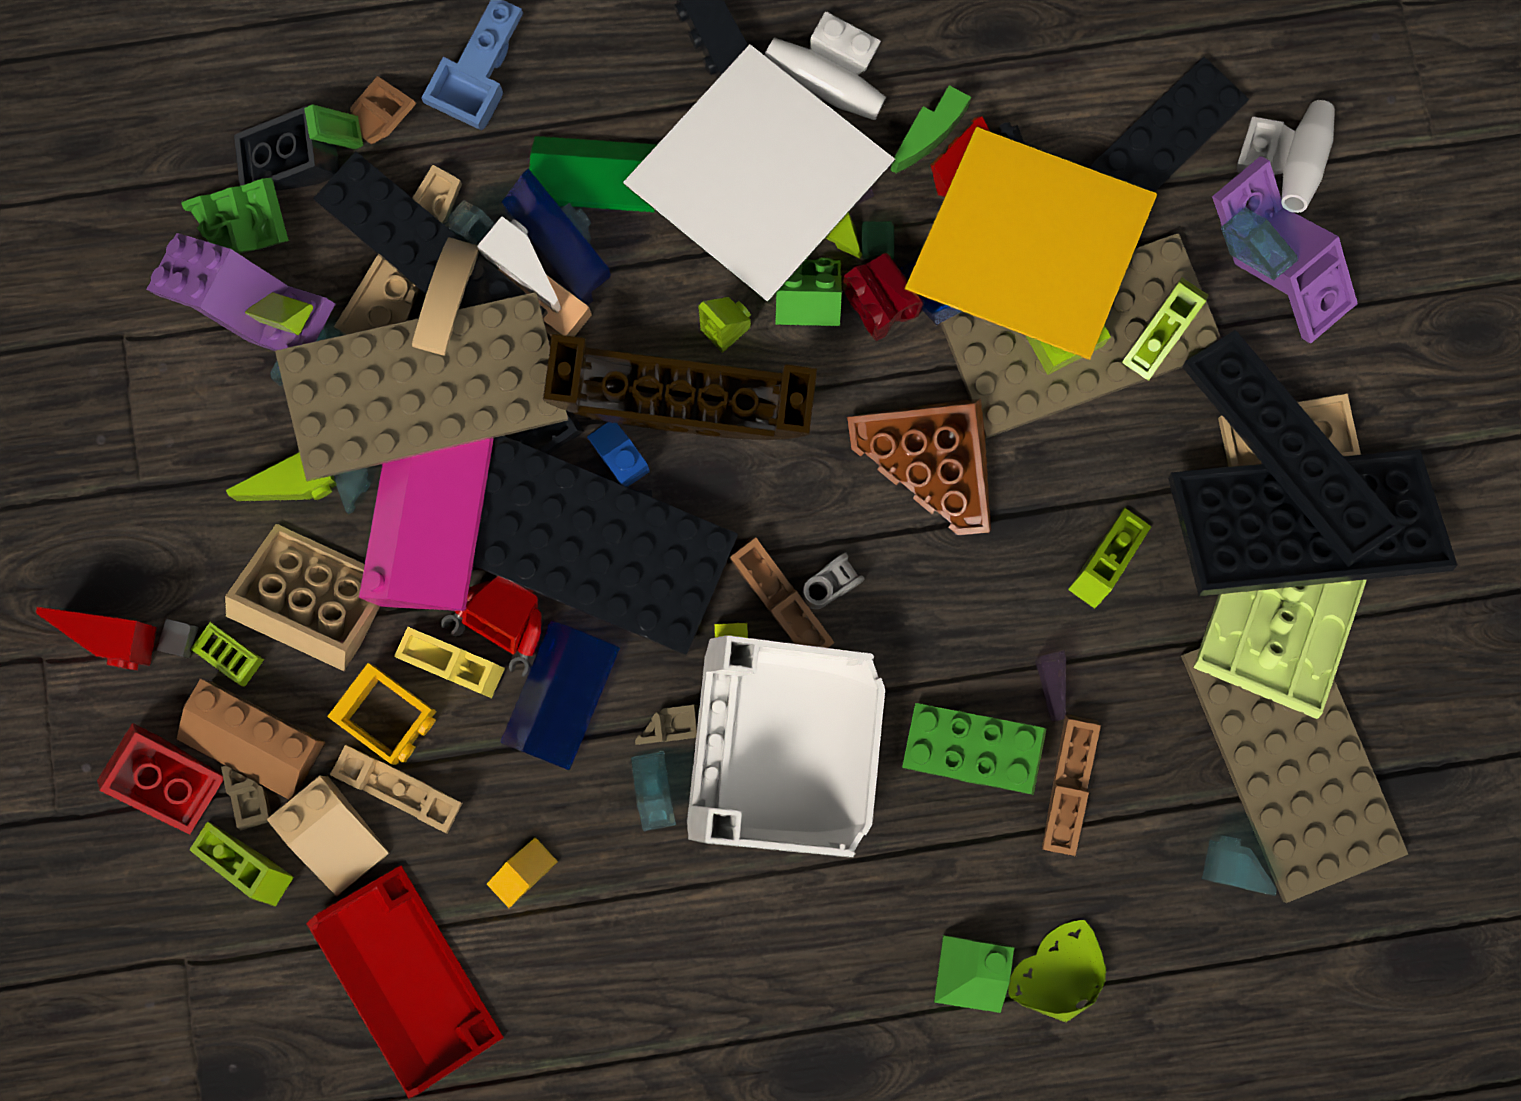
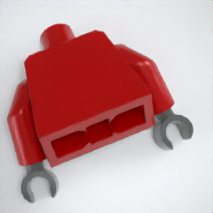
M497 576L492 581H485L470 586L465 611H454V615L445 616L441 621L442 628L448 629L450 624L455 621L456 627L451 632L452 636H460L464 632L466 625L514 655L518 651L520 653L519 657L511 660L509 669L511 672H514L517 662L522 661L525 664V670L522 673V677H524L531 671V663L528 658L533 656L541 635L542 614L537 609L538 597L532 593V590Z

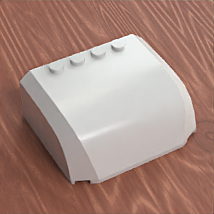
M722 636L710 639L704 660L687 818L689 840L853 857L855 855L854 851L863 835L868 833L873 822L885 687L875 669L872 660L874 658L873 654L735 636Z

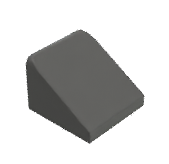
M166 619L157 651L190 659L191 648L194 645L199 627Z

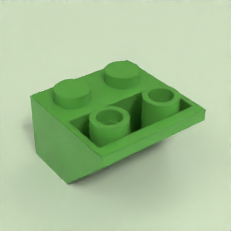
M819 258L803 262L776 292V325L840 326L842 297L840 260Z

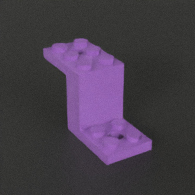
M1260 156L1212 196L1235 265L1288 295L1302 339L1311 344L1358 304L1339 236L1294 212L1286 210L1282 206L1281 196L1270 160Z
M176 233L174 239L168 243L166 254L159 267L153 271L151 282L147 287V290L153 294L192 307L246 341L273 351L316 342L335 306V303L325 297L287 286L230 248ZM272 292L314 306L299 335L260 323L247 315L245 311Z

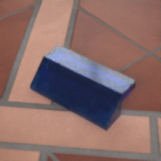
M527 169L502 201L504 209L512 220L518 221L528 230L526 235L531 244L571 294L584 304L589 305L593 302L591 292L611 277L609 268L533 173Z
M551 621L503 734L501 743L570 771L620 647L577 629Z

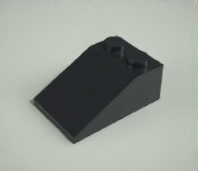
M308 105L234 135L240 186L260 179L272 178L275 191L314 186L330 180L339 170L336 145L309 138L304 109Z

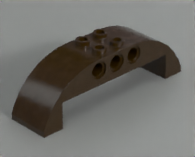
M552 334L543 401L574 414L628 426L732 439H792L804 437L810 433L817 368L784 364L782 373L592 349L587 348L585 338Z

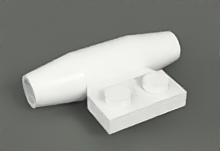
M826 11L811 36L810 49L773 38L764 55L816 97L839 109L875 120L886 99L882 93L858 76L863 71H866L881 41Z
M1325 100L1312 102L1296 131L1284 125V122L1252 117L1237 164V172L1241 173L1260 156L1270 160L1274 175L1283 173L1282 206L1294 213L1306 210L1322 181L1333 143L1334 106Z

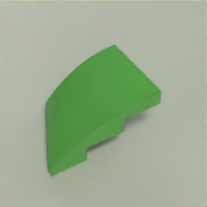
M272 178L260 179L243 186L230 187L210 195H200L181 202L185 211L192 212L199 223L197 229L208 242L230 248L238 254L289 241Z

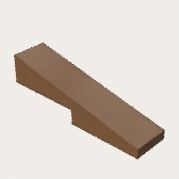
M752 536L730 553V561L794 644L828 648L834 644L832 638L799 593L794 590L756 537Z
M1065 714L1042 844L1043 850L1076 856L1089 795L1087 788L1101 728L1097 720Z

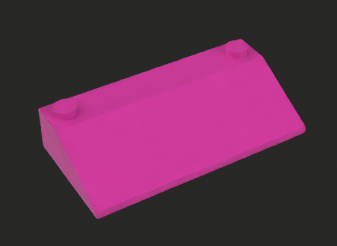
M494 438L388 462L382 465L359 598L381 607L465 611Z

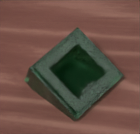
M864 221L862 223V259H876L884 253H888L894 259L893 222Z

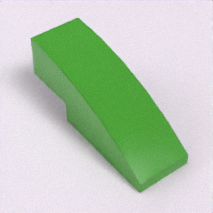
M948 86L934 112L923 106L897 151L890 171L898 173L928 155L942 143L967 111L971 97Z

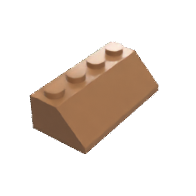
M204 679L199 680L183 708L177 740L289 800L297 795L325 744L324 741L214 682Z

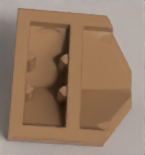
M377 76L350 107L352 115H356L359 118L362 138L368 143L373 144L389 136L416 103L413 99Z

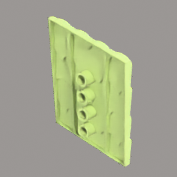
M1367 580L1219 594L1193 668L1210 673V675L1241 686L1243 689L1318 719L1323 713Z

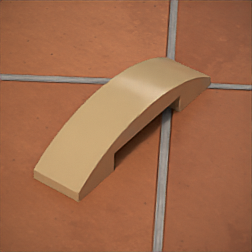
M448 237L438 259L422 306L412 347L445 356L454 329V321L469 276L472 275L479 254L478 245Z
M347 745L344 746L330 774L417 817L418 820L444 833L449 832L463 804L440 790Z

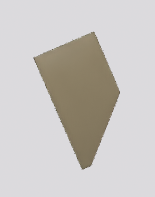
M698 705L665 708L661 712H656L643 733L635 739L636 745L696 738L699 716Z
M227 766L221 767L226 794L231 797L237 828L242 831L268 823L267 819L272 814L265 788Z

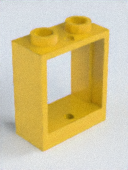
M367 663L327 717L387 762L397 765L399 761L404 763L415 750V746L412 744L419 734L424 736L432 728L436 721L432 717L437 711L375 665ZM378 681L422 712L393 751L350 720Z

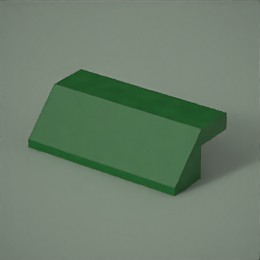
M535 136L530 153L527 203L655 213V209L626 187L623 182L657 145Z

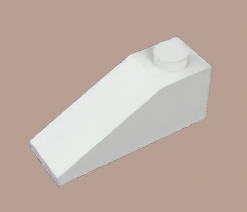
M501 216L477 247L481 255L530 293L537 292L538 299L558 313L561 309L560 303L526 235L528 230L518 221L513 219L509 222Z

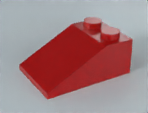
M37 607V615L93 655L106 658V665L130 670H138L139 664L150 666L157 627L133 620Z
M132 723L97 781L99 791L190 835L224 779L221 773L172 743Z

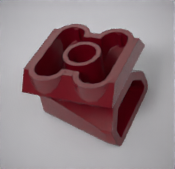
M888 253L882 254L865 265L854 267L844 275L842 285L849 303L857 311L866 330L875 341L887 336L894 321L905 322L917 318L923 305V301L918 294L905 289L908 280Z

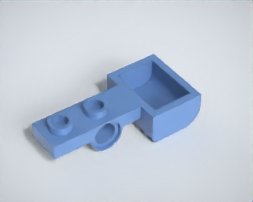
M491 0L458 63L445 57L442 58L422 96L423 103L479 130H483L490 121L503 94L500 83L489 79L494 68H499L505 59L508 51V41L523 15L522 9L504 0Z

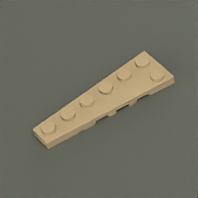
M432 165L413 199L441 223L446 225L462 183L460 179ZM377 255L334 328L347 335L408 321L420 290Z

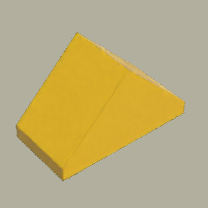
M535 837L510 858L487 885L508 908H511L558 861Z

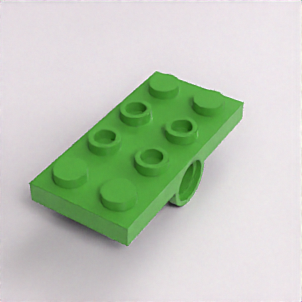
M915 703L902 768L1034 795L1046 729Z

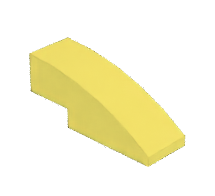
M407 627L394 656L490 698L493 697L505 670L502 666L410 627Z

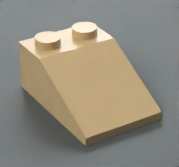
M328 776L316 778L267 819L289 848L336 896H339L390 853Z

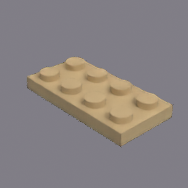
M1348 394L1297 402L1343 456L1361 455ZM1220 416L1218 420L1228 467L1262 464L1227 420Z

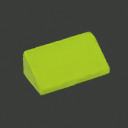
M272 292L249 307L245 313L260 323L299 335L314 306Z

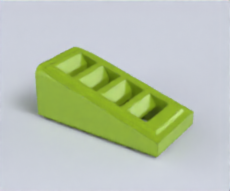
M211 622L191 648L192 651L241 686H246L264 661L259 655ZM214 633L218 638L207 652L203 647ZM223 641L228 643L219 657L215 658L213 655ZM233 648L236 649L237 652L228 665H225L223 662ZM244 655L247 658L238 672H235L233 670Z

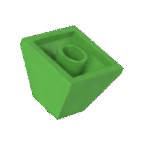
M943 935L934 1003L1001 1013L1010 983L1014 947L1006 944Z

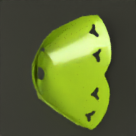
M1086 920L1072 921L1054 929L1041 941L1036 955L1023 959L1017 965L1010 977L1008 988L1010 998L1022 1006L1063 1022L1069 1021L1095 1003L1105 983L1106 967L1095 933ZM1078 929H1081L1078 939L1068 935L1070 932L1076 933ZM1058 941L1059 951L1049 952V949L1054 947L1055 942ZM1030 968H1032L1031 979L1023 976V974H1028ZM1017 985H1019L1022 995L1016 996V992H1018ZM1088 1000L1082 1008H1076L1078 1002Z

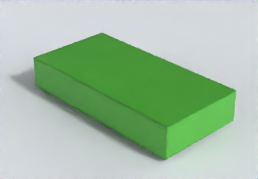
M313 104L304 108L310 139L351 149H358L363 146L358 116Z

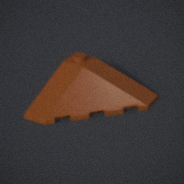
M981 398L847 417L851 449L861 457L865 453L880 465L877 469L895 485L901 482L916 494L913 499L931 514L937 511L951 523L948 528L957 535L991 532L986 444Z

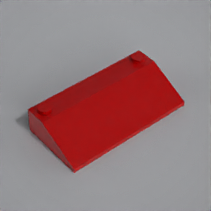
M401 865L317 913L306 923L409 1099L423 1092L504 1038Z

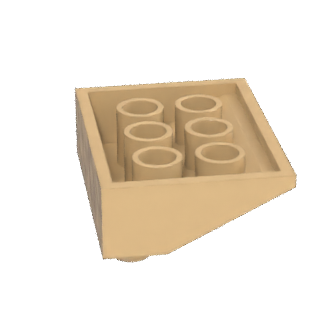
M278 524L273 527L225 596L226 617L342 671L346 670L360 648L380 606L359 598L365 564Z

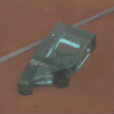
M367 468L333 475L347 514L353 513L356 508L354 505L362 491L366 492L370 486L366 479L369 475Z

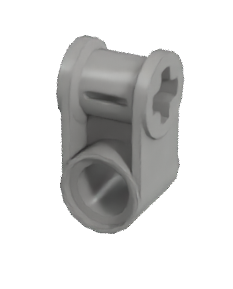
M847 553L834 559L805 583L801 593L802 599L809 608L821 609L865 580L862 575L858 576L847 560L849 557ZM813 585H819L825 590L826 597L823 600L816 601L810 597L808 589Z

